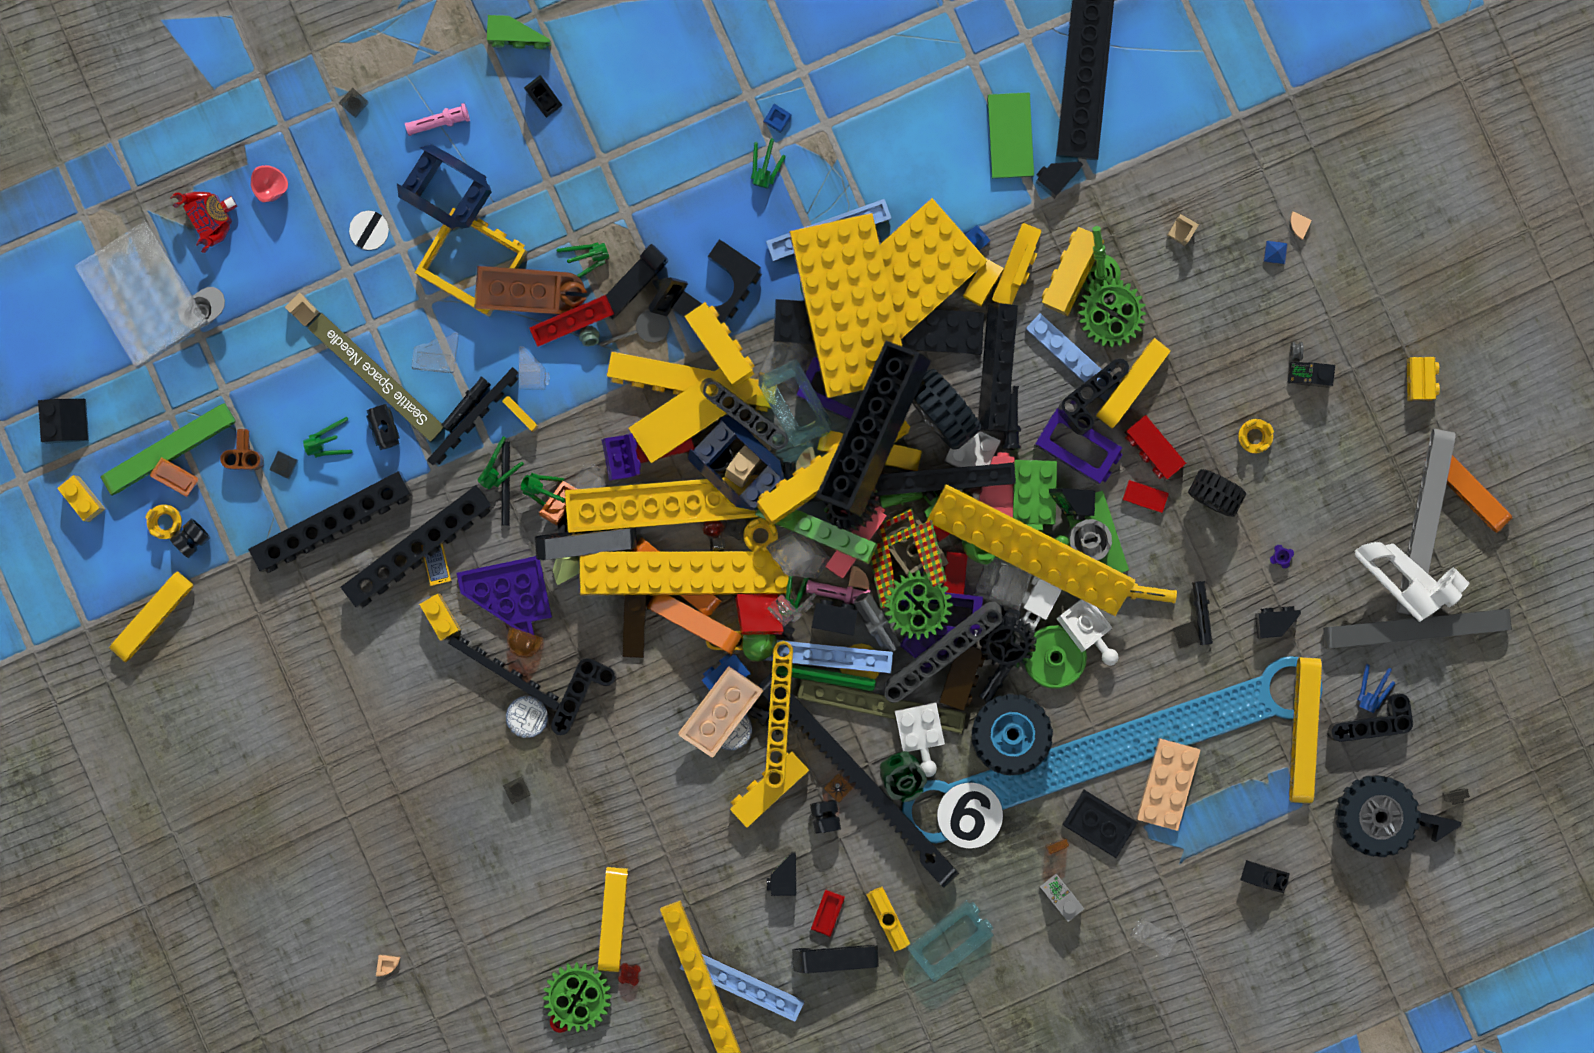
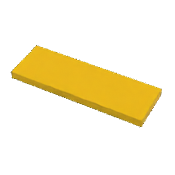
M718 368L628 429L650 462L653 463L727 414L702 394L700 384L704 379H715L745 402L757 395L750 381L747 379L733 388L720 368ZM708 385L706 388V393H713L716 389V385ZM725 397L722 404L729 406L732 403V397Z

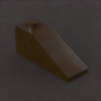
M625 595L623 657L644 658L647 595Z

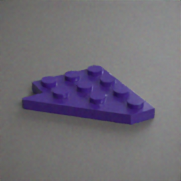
M536 556L456 573L462 595L531 640L535 639L532 622L552 618L541 560L536 559Z

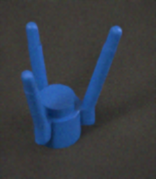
M1366 664L1361 691L1357 700L1361 701L1359 707L1374 713L1376 709H1379L1381 703L1395 685V682L1392 681L1380 698L1378 697L1392 671L1391 668H1388L1374 695L1369 692L1365 695L1370 665Z

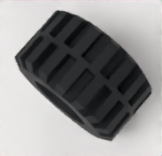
M1206 469L1199 470L1188 490L1189 495L1196 501L1231 517H1235L1247 495L1244 489L1234 482Z

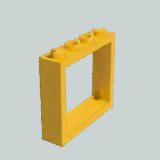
M452 208V210H451V212L449 213V215L452 216V214H453L454 211H455V208ZM480 218L477 221L474 220L471 224L472 228L517 253L510 268L518 269L528 253L523 249L525 245L516 239L513 242L506 239L507 234L497 228L495 231L487 228L489 224ZM443 224L416 269L415 274L474 308V297L428 271L451 231L449 227ZM476 309L488 317L493 312L490 309Z

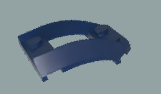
M432 144L420 147L424 152L404 184L401 186L397 183L398 197L452 230L457 227L462 229L469 228L492 193L490 185L486 181L487 177ZM441 163L450 166L473 180V183L452 216L420 197Z
M727 414L719 418L721 420L719 424L694 450L690 449L688 460L736 507L757 511L758 497L766 491H773L776 489V484L785 479L781 469V461L742 424ZM737 437L768 465L741 495L733 490L710 467Z

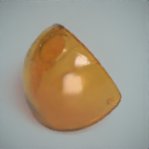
M512 627L509 628L507 634V645L510 651L519 658L534 656L540 650L544 641L542 637Z

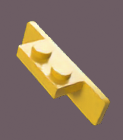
M1022 223L992 301L1013 304L1021 283L1025 285L1030 273L1026 271L1029 264L1033 265L1037 257V253L1034 251L1041 234L1040 229Z

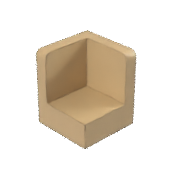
M1180 214L1167 236L1185 246L1190 241L1198 224Z
M301 293L297 294L285 306L303 326H307L320 314Z

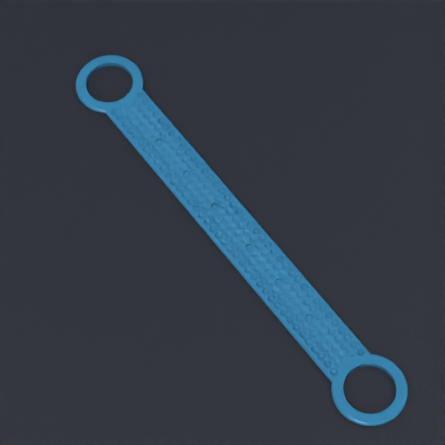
M1288 656L1279 658L1264 670L1262 676L1051 748L1042 763L1030 772L1009 776L996 773L990 769L950 784L940 780H927L923 787V792L939 790L947 793L957 785L977 783L990 789L997 796L1002 810L1151 759L1154 757L1159 738L1189 746L1273 716L1293 720L1294 709H1284L1278 706L1272 699L1270 682L1278 670L1288 666L1297 667L1299 657ZM1321 681V688H1320V699H1321V696H1322V681ZM915 800L903 802L902 812L931 843H940L948 840L942 832L928 833L921 830L915 824L912 817V806Z

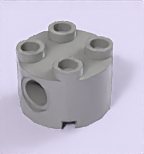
M1094 519L1084 520L1075 524L1069 531V546L1095 560L1105 557L1111 548L1112 535L1108 527L1100 521Z

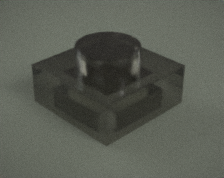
M353 87L339 102L355 118L369 103Z
M278 451L269 470L290 479L298 460Z
M1193 621L1172 628L1179 648L1200 641Z
M523 776L503 785L511 804L531 796Z
M1465 788L1443 793L1444 801L1451 802L1452 805L1464 803V799L1470 797L1468 789Z

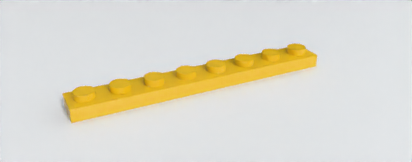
M681 900L661 907L660 911L717 1053H741Z

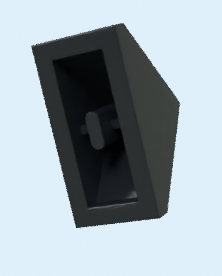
M541 75L524 87L527 95L546 118L562 106Z

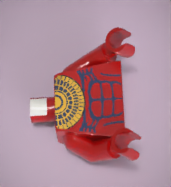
M177 192L170 197V199L177 198L179 201L173 205L174 208H178L182 203L185 204L183 208L201 237L198 239L196 246L199 244L205 245L201 250L202 253H206L209 246L212 247L225 239L232 223L228 212L238 207L232 196L220 201L217 195L210 192H190L184 194Z

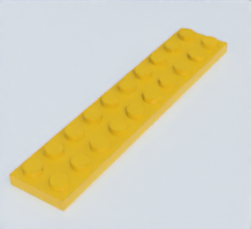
M752 475L743 488H740L726 477L722 479L741 495L759 475ZM707 479L564 491L568 533L758 518L755 515L757 511L736 507Z
M947 484L927 518V521L932 520L933 525L970 544H974L976 547L1113 616H1116L1135 584V579Z
M790 551L599 552L579 556L580 595L786 594L788 577L791 574Z

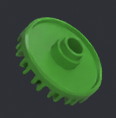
M1047 626L1035 632L1033 637L1037 638V642L1034 644L1036 650L1032 652L1033 656L1031 659L1027 658V663L1025 664L1028 675L1036 683L1047 688H1063L1074 683L1081 676L1086 666V650L1081 652L1062 626ZM1053 653L1058 654L1057 661L1051 659Z

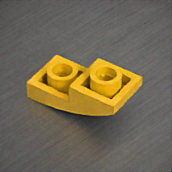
M987 259V262L976 272L963 297L981 307L990 295L1004 268Z

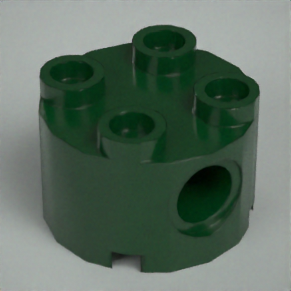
M903 751L890 756L880 764L881 781L892 799L908 802L915 800L923 793V787L927 783V778L915 756L910 755L907 751Z

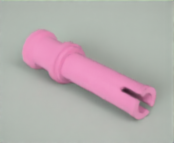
M462 103L460 107L453 109L445 108L443 113L405 123L408 135L411 136L444 125L452 127L454 123L465 120L469 122L470 117L466 104Z
M808 580L805 593L843 600L844 603L850 605V603L854 604L857 596L862 593H870L871 590L861 591L854 589L853 586L842 588Z

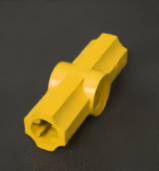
M883 886L867 893L866 896L893 951L901 950L910 945L911 943ZM885 914H892L894 916V921L891 924L883 923L882 918Z

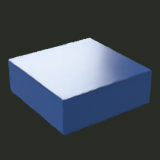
M773 104L763 123L782 133L792 114Z

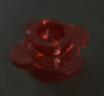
M708 521L704 523L703 533L710 537L718 536L724 531V526L721 524V521Z
M627 963L621 964V975L618 977V981L621 984L637 985L639 983L638 973L641 971L640 966H630Z

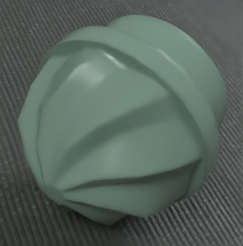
M592 325L583 327L580 330L579 340L584 346H593L599 342L600 333Z

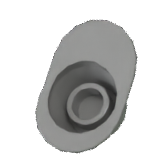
M206 287L182 303L179 309L180 321L190 329L208 326L222 313L225 307L223 293L215 287Z

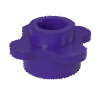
M1280 544L1274 547L1275 552L1270 557V562L1272 564H1279L1283 569H1286L1290 566L1289 562L1294 556V551L1283 548Z

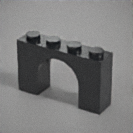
M719 239L709 253L708 259L727 271L734 281V290L729 300L722 305L713 306L719 314L717 319L722 324L728 318L733 319L739 310L736 306L740 300L743 302L750 294L749 287L752 283L756 285L762 274L760 273L761 267ZM683 291L672 307V310L685 319V315L702 305V303Z

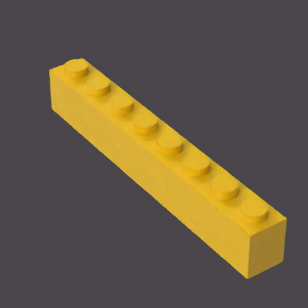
M611 351L607 377L611 379L612 383L623 385V382L626 381L631 382L632 387L644 388V385L652 386L653 391L664 392L665 389L673 390L674 395H679L714 371ZM748 378L757 395L746 401V403L756 406L755 410L768 412V409H773L777 383Z
M904 421L896 441L909 433L910 426L906 421ZM838 444L830 447L827 450L828 453L823 457L820 455L815 457L807 468L801 467L793 473V477L788 481L786 479L776 484V489L773 491H766L758 497L757 507L771 526L816 496L838 448Z

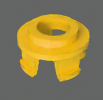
M1251 419L1241 426L1238 433L1239 443L1247 452L1254 454L1262 453L1271 446L1274 430L1269 423L1261 419ZM1258 429L1261 431L1263 437L1259 444H1252L1248 441L1247 435L1250 430Z
M158 505L150 509L145 517L149 533L159 539H170L177 531H180L182 526V518L179 511L170 505ZM164 514L171 516L173 519L171 528L167 530L161 529L158 525L159 517Z
M758 518L747 524L744 529L743 538L750 550L765 552L770 551L776 545L778 532L775 525L771 526L767 520ZM763 528L768 532V539L765 543H757L753 539V533L756 529Z

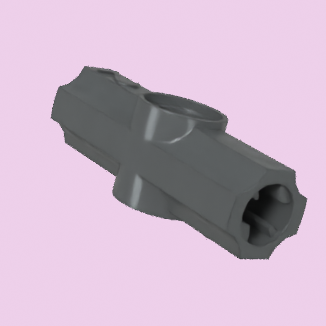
M867 592L857 596L854 604L862 615L868 631L876 638L882 651L893 652L897 650L900 642L892 631L886 615L878 608L872 595Z

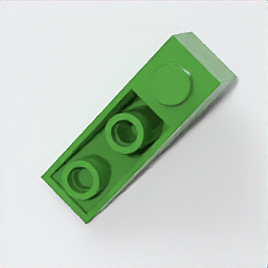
M488 15L487 42L492 44V47L503 48L504 45H513V48L523 49L526 45L534 46L535 49H546V46H551L549 38L510 16Z

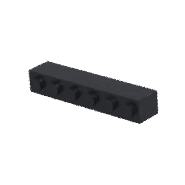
M1004 303L988 305L978 420L982 426L981 430L1004 432L1008 429L1018 305Z

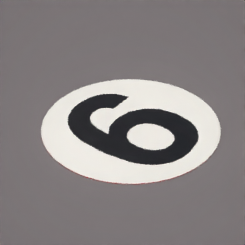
M963 783L953 787L943 796L938 807L937 817L942 833L950 842L963 848H977L989 843L997 835L1002 825L1003 812L999 799L990 789L977 783Z

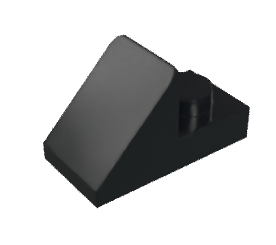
M672 277L653 280L652 283L658 290V293L648 306L650 312L668 316L672 307L687 287V281Z
M1422 812L1421 818H1418L1421 826L1432 828L1434 824L1431 841L1434 842L1439 841L1459 828L1462 823Z

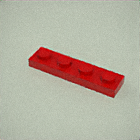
M604 295L529 327L537 347L614 315L607 296Z

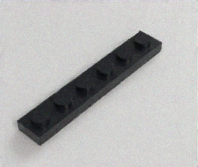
M512 367L432 453L427 461L432 465L435 463L440 465L447 457L445 452L450 447L454 450L462 441L459 437L464 432L468 434L476 426L474 421L477 417L483 418L491 410L488 408L489 404L492 401L497 403L504 395L502 390L507 385L511 388L519 379L516 376L519 372Z
M461 635L458 638L455 636L451 637L448 642L449 645L555 711L558 709L561 702L558 701L559 697L550 691L546 694L540 690L541 685L535 681L530 680L527 682L522 679L523 674L519 671L506 669L504 667L505 663L498 658L490 659L486 656L488 652L477 646L474 649L469 646L470 641Z

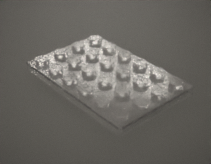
M146 221L141 222L74 266L137 369L209 323Z

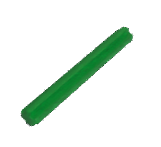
M792 665L793 678L874 691L876 680L872 678ZM779 666L776 674L787 676L788 669L785 666Z

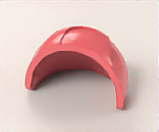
M263 165L255 168L252 172L251 189L261 202L277 200L288 188L287 178L275 167Z

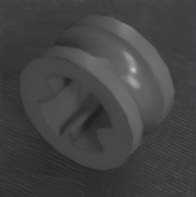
M1291 342L1290 360L1297 358L1299 361H1302L1304 352L1303 342H1299V344Z

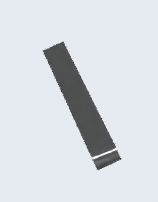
M996 602L986 603L890 677L885 683L886 699L892 703L901 701L997 627L1002 621L1000 605ZM989 612L997 613L995 617H989L987 614ZM977 624L981 627L978 630H974L971 626ZM957 637H962L965 640L962 642H956L954 639ZM946 650L948 651V653L945 655H941L938 653V651ZM925 662L932 664L930 667L922 666ZM908 675H913L916 678L913 680H908L905 677ZM895 687L898 688L899 691L891 692L889 689Z

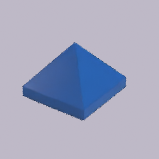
M1266 241L1264 262L1285 264L1288 243Z

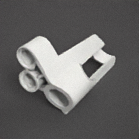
M1381 542L1368 543L1355 550L1357 559L1419 622L1437 611L1444 604L1448 608L1453 606L1462 597L1461 592L1469 585V582L1454 567L1448 570L1436 582L1394 543L1384 545ZM1387 557L1409 580V587L1402 592L1372 561Z

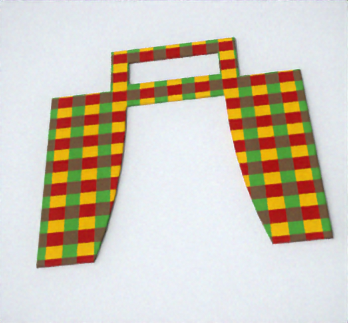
M911 509L881 523L879 529L882 542L877 544L870 560L881 609L886 608L883 604L889 602L884 597V595H891L888 587L894 588L889 546L911 536H914L920 560L932 586L934 587L946 582L932 520L916 526ZM909 518V528L887 537L886 527Z

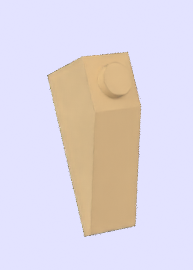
M753 435L769 451L772 447L757 435ZM773 436L772 441L776 443L778 439ZM744 445L726 468L725 477L740 488H743L762 460Z

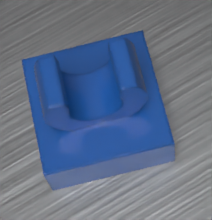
M978 225L965 235L979 251L991 241Z

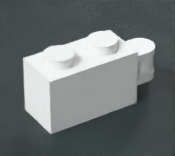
M1034 576L1031 582L1034 585L1031 592L1027 591L1021 601L1024 604L1022 608L1027 610L1023 617L1025 619L1024 624L1030 623V629L1034 630L1041 618L1047 619L1062 589ZM1030 613L1037 616L1035 621L1028 618Z

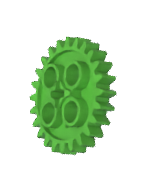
M1111 279L1109 285L1106 280H1102V286L1094 283L1095 290L1088 288L1087 290L1090 295H1082L1086 301L1085 303H1079L1083 310L1077 311V313L1083 315V318L1079 319L1078 322L1085 323L1081 330H1089L1086 336L1089 338L1094 335V343L1101 339V346H1105L1107 341L1109 347H1113L1114 341H1116L1118 346L1122 345V340L1129 343L1128 336L1136 338L1134 331L1142 330L1138 324L1145 323L1144 320L1140 319L1141 316L1146 315V312L1140 309L1146 306L1143 303H1139L1142 296H1135L1136 288L1130 291V283L1123 287V280H1119L1117 285L1115 279ZM1107 293H1111L1113 296V301L1110 304L1104 302V296ZM1096 303L1102 304L1107 309H1114V313L1127 319L1128 322L1125 324L1118 318L1110 316L1108 312L1097 307ZM1128 303L1131 310L1129 314L1124 315L1121 309L1124 304ZM1096 311L1102 313V319L1099 322L1093 320V314ZM1113 322H1118L1120 325V329L1116 333L1111 331V324Z
M916 570L915 576H913L908 571V578L900 575L901 581L893 580L895 587H888L891 595H884L889 602L884 603L883 606L889 608V610L884 612V614L887 616L891 615L888 623L895 622L894 630L901 628L900 635L905 634L907 631V636L910 639L913 633L918 640L921 634L927 639L928 632L931 631L936 635V627L941 630L943 629L940 624L941 622L948 623L945 615H951L952 613L947 610V607H951L953 604L947 602V600L952 596L945 594L949 588L947 586L940 587L942 583L933 587L926 572L921 576L920 571ZM922 585L923 592L920 595H914V586ZM905 591L910 593L918 602L922 600L920 604L931 614L932 617L930 619L920 609L915 608V604L904 594ZM936 599L938 601L937 608L929 610L928 602ZM907 600L908 607L905 610H899V601ZM918 614L922 615V623L919 625H914V616Z
M578 962L575 963L574 968L568 963L567 970L559 967L560 974L552 973L555 980H547L551 987L544 988V991L549 993V995L543 996L544 1000L549 1001V1003L544 1005V1008H551L547 1015H555L553 1023L560 1020V1028L567 1024L568 1031L572 1029V1026L576 1027L577 1032H579L581 1026L587 1031L589 1023L596 1027V1019L600 1022L603 1021L600 1014H608L604 1007L611 1006V1003L606 1001V999L612 998V994L606 993L611 986H604L607 978L600 979L602 971L595 974V966L588 970L587 963L582 968L579 967ZM571 977L577 978L579 986L576 988L570 987L568 979ZM587 980L588 983L580 996L583 1000L579 999L569 1014L567 1011L574 1000L572 993L576 995L583 981ZM588 988H595L598 995L595 998L588 997L586 994ZM558 997H567L569 1004L567 1006H560L557 1000ZM579 1006L585 1007L587 1015L579 1016L576 1013V1008Z

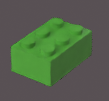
M1014 460L1016 484H1014L1013 518L1024 524L1055 525L1056 502L1049 494V489L1056 488L1057 461Z

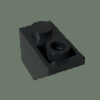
M1294 606L1282 607V611L1274 612L1273 608H1262L1261 613H1255L1257 638L1282 637L1301 615V610H1295Z
M1246 860L1240 880L1261 888L1284 893L1288 885L1290 873Z

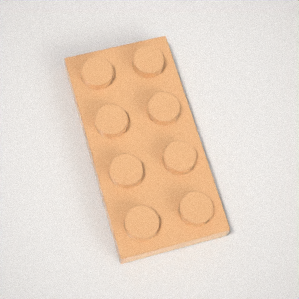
M728 666L679 731V736L713 758L763 692L762 688Z
M1161 738L1158 739L1137 814V820L1178 831L1200 749Z

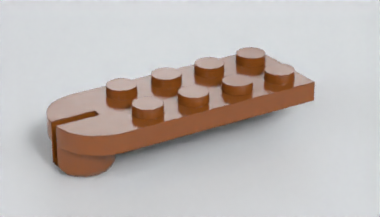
M477 266L474 308L562 314L582 305L587 298L565 295L567 291L587 293L582 280L569 272Z

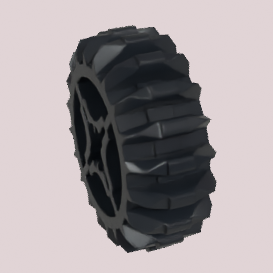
M874 487L861 517L828 504L825 501L826 507L824 511L827 514V519L833 526H837L838 529H844L848 532H852L853 529L859 531L861 525L867 527L866 522L873 521L871 516L877 514L875 508L880 506L877 502L880 497L877 494V489ZM842 513H845V514L848 513V516H847V517H841V514H842Z
M1006 613L1001 623L979 640V645L983 646L981 647V652L986 653V660L992 659V666L999 663L1000 669L1003 665H1007V668L1010 670L1014 664L1018 669L1020 662L1025 665L1027 658H1032V652L1036 650L1034 644H1036L1037 638L1033 637L1035 636V631L1030 629L1031 624H1024V618L1016 620V614L1009 618V615ZM1014 631L1018 632L1024 640H1021V637L1016 636ZM1010 635V643L1005 647L1006 640H1008ZM992 643H995V646L1000 647L1002 652L998 651Z

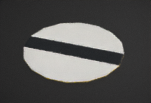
M375 211L360 212L353 218L349 228L350 237L354 244L366 250L376 249L384 244L389 231L387 221L381 214Z

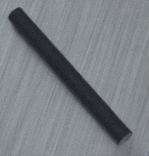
M505 441L502 446V476L510 470L509 441ZM510 476L502 482L501 526H510Z

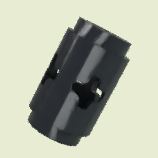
M386 404L366 410L368 414L366 418L372 430L376 446H379L380 450L399 445L398 439H400V436L394 424L391 409ZM381 422L383 425H388V429L385 432L383 429L379 430L378 428Z

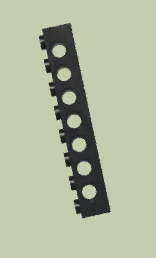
M397 471L248 550L259 571H266L268 574L278 569V564L284 561L287 564L297 559V554L301 552L307 554L315 550L316 544L320 542L326 544L334 540V535L339 532L342 535L353 530V525L359 522L362 525L372 520V515L376 513L382 515L390 511L391 508L389 506L395 503L401 505L409 501V496L413 494L402 473ZM390 488L393 491V497L390 500H385L383 492ZM368 498H372L374 501V507L370 510L364 507V502ZM349 508H353L356 513L355 517L351 520H348L345 515ZM330 518H335L337 525L334 529L330 530L327 527V521ZM312 527H315L318 531L315 539H311L308 536V531ZM293 537L299 540V545L295 549H292L289 545ZM274 547L280 549V556L276 559L271 556V550Z
M475 485L340 588L356 608L359 606L361 608L366 607L372 602V596L376 593L380 596L389 589L388 584L392 581L397 583L406 576L404 572L412 568L414 570L423 563L421 559L427 555L432 557L440 551L438 546L444 542L449 544L457 538L455 534L461 529L465 532L474 525L472 521L477 517L482 519L491 512L489 508L492 505L477 485ZM467 504L473 505L475 509L474 513L470 516L463 514V507ZM449 517L457 519L458 523L455 528H448L446 526V520ZM435 529L439 530L441 534L439 540L431 541L429 533ZM416 542H420L424 546L420 554H415L412 551V546ZM399 555H404L407 559L406 564L402 567H398L395 564V559ZM381 568H387L390 572L389 577L385 580L380 579L378 576ZM368 580L371 581L373 587L370 592L366 593L362 591L361 585L364 581Z

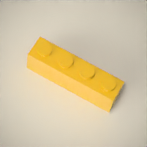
M1080 227L1071 234L1069 239L1070 245L1067 251H1063L1060 257L1061 263L1058 269H1055L1052 273V282L1049 288H1046L1042 294V303L1045 307L1065 316L1069 315L1095 262L1093 255V233Z
M704 302L684 317L729 383L735 388L754 375L752 368L755 366L748 356L743 357L740 352L743 348L736 339L732 341L728 334L731 331L724 322L720 324L717 319L719 314L713 305L709 307Z
M793 751L789 754L787 753L784 783L778 788L769 787L765 781V771H763L761 774L764 777L759 782L754 780L746 787L748 792L744 796L739 794L730 802L733 805L730 810L747 828L804 776L809 769ZM782 755L777 759L778 762L782 761ZM773 772L770 774L769 780L773 784H778L781 781V776Z

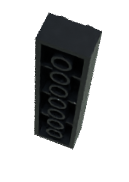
M885 341L816 494L817 498L860 517L862 516L931 363L930 359L919 352Z

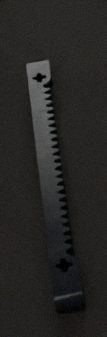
M772 672L757 685L762 688V694L769 702ZM778 687L775 690V696L778 699L786 697L787 692L783 687ZM791 693L789 713L791 712L792 717L790 720H798L797 728L804 726L802 733H810L808 740L816 739L813 745L817 746L820 744L821 748L819 751H827L826 759L833 757L831 764H839L837 771L845 770L842 776H850L849 783L856 782L854 789L861 788L860 795H868L866 802L873 800L871 807H879L878 815L885 813L883 820L890 819V827L896 825L895 833L902 831L900 838H908L906 845L914 844L912 851H920L919 856L922 866L945 888L959 875V872ZM777 708L781 713H785L783 709ZM929 853L931 855L934 853L935 861L926 862L925 854Z

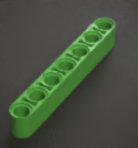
M223 403L104 473L100 478L110 495H115L151 474L161 457L171 462L236 423V420L226 403Z

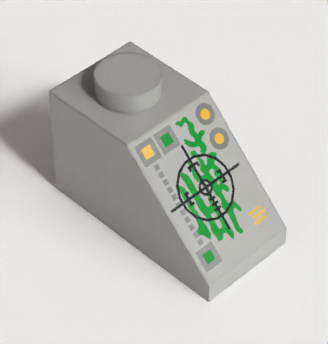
M1054 874L1040 886L1067 922L1084 910V907L1057 874Z

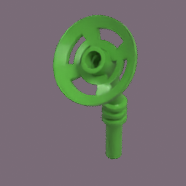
M1100 226L1092 228L1094 239L1093 255L1096 265L1092 266L1088 274L1091 284L1088 285L1085 280L1082 286L1087 292L1088 288L1095 290L1094 283L1102 285V280L1110 283L1111 279H1115L1117 285L1121 278L1119 265L1112 257L1106 255ZM1110 264H1112L1115 269V278H1112L1113 271L1109 266ZM1106 268L1109 270V276H1107ZM1091 272H1094L1093 276L1095 280L1092 279Z

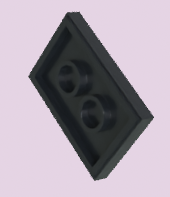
M1085 789L1082 790L1062 823L1064 827L1114 858H1117L1138 824L1132 818Z

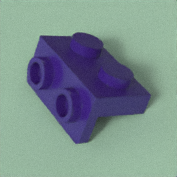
M632 433L601 439L609 481L640 475L641 463L637 459V442L633 438Z

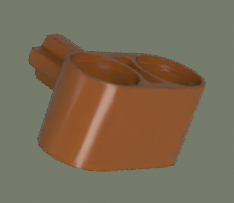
M238 429L236 449L226 450L222 453L220 461L225 468L232 470H258L263 466L264 457L262 454L249 449L250 431L248 429ZM231 454L236 456V462L233 465L227 463V458ZM251 455L257 456V463L254 466H250L248 463Z

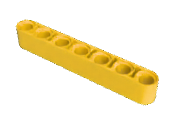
M786 641L777 643L773 651L765 781L771 788H778L784 783L786 771L793 647ZM784 644L789 647V654L786 657L778 654V647ZM779 666H785L788 669V675L785 678L777 676L776 670ZM778 687H783L786 690L787 695L784 699H778L775 696V690ZM780 708L784 710L785 718L783 720H776L773 713L775 709ZM774 730H781L783 732L784 738L782 741L777 742L773 740L772 733ZM773 751H779L782 754L781 762L775 763L771 760V753ZM773 772L780 774V783H771L769 780L770 774Z
M1299 657L1297 660L1289 787L1291 803H1313L1322 671L1320 658Z

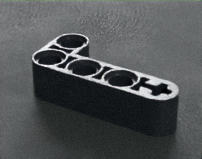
M650 244L639 257L640 259L606 294L614 315L609 316L612 320L630 304L668 263V258L653 244Z
M1121 358L1113 360L1060 403L1058 412L1074 433L1084 435L1093 427L1094 419L1086 410V407L1124 378L1129 371L1127 361ZM1120 367L1121 371L1117 372L1112 377L1111 373L1113 372V370L1115 368ZM1098 378H1102L1106 381L1105 387H1102L1097 383ZM1081 391H1087L1090 394V399H1084L1081 396ZM1065 403L1072 404L1074 407V411H1067L1065 409ZM1078 420L1086 421L1087 428H1081L1078 425Z
M590 658L583 659L578 663L551 724L552 731L556 735H565L571 730L592 681L603 686L612 685L617 678L615 670ZM590 662L593 665V671L590 674L582 671L583 663ZM608 670L612 673V680L610 682H604L601 679L603 671ZM576 681H581L584 684L583 692L577 693L574 691L573 685ZM571 700L575 703L576 708L573 712L566 711V701ZM562 712L566 716H572L571 720L569 718H566L564 725L567 726V728L559 731V726L556 725V723L561 722L564 717L560 716V713Z
M1391 694L1387 700L1389 715L1332 723L1328 728V736L1334 741L1345 742L1408 733L1413 727L1410 700L1405 694ZM1397 697H1401L1403 700V705L1399 709L1394 705ZM1400 718H1404L1406 721V726L1403 729H1399L1397 726ZM1379 721L1385 723V729L1382 732H1378L1376 729ZM1361 723L1364 726V732L1358 735L1355 728ZM1338 727L1339 729L1349 730V733H1341L1340 737L1335 735Z
M878 945L792 949L793 971L798 973H820L879 967Z

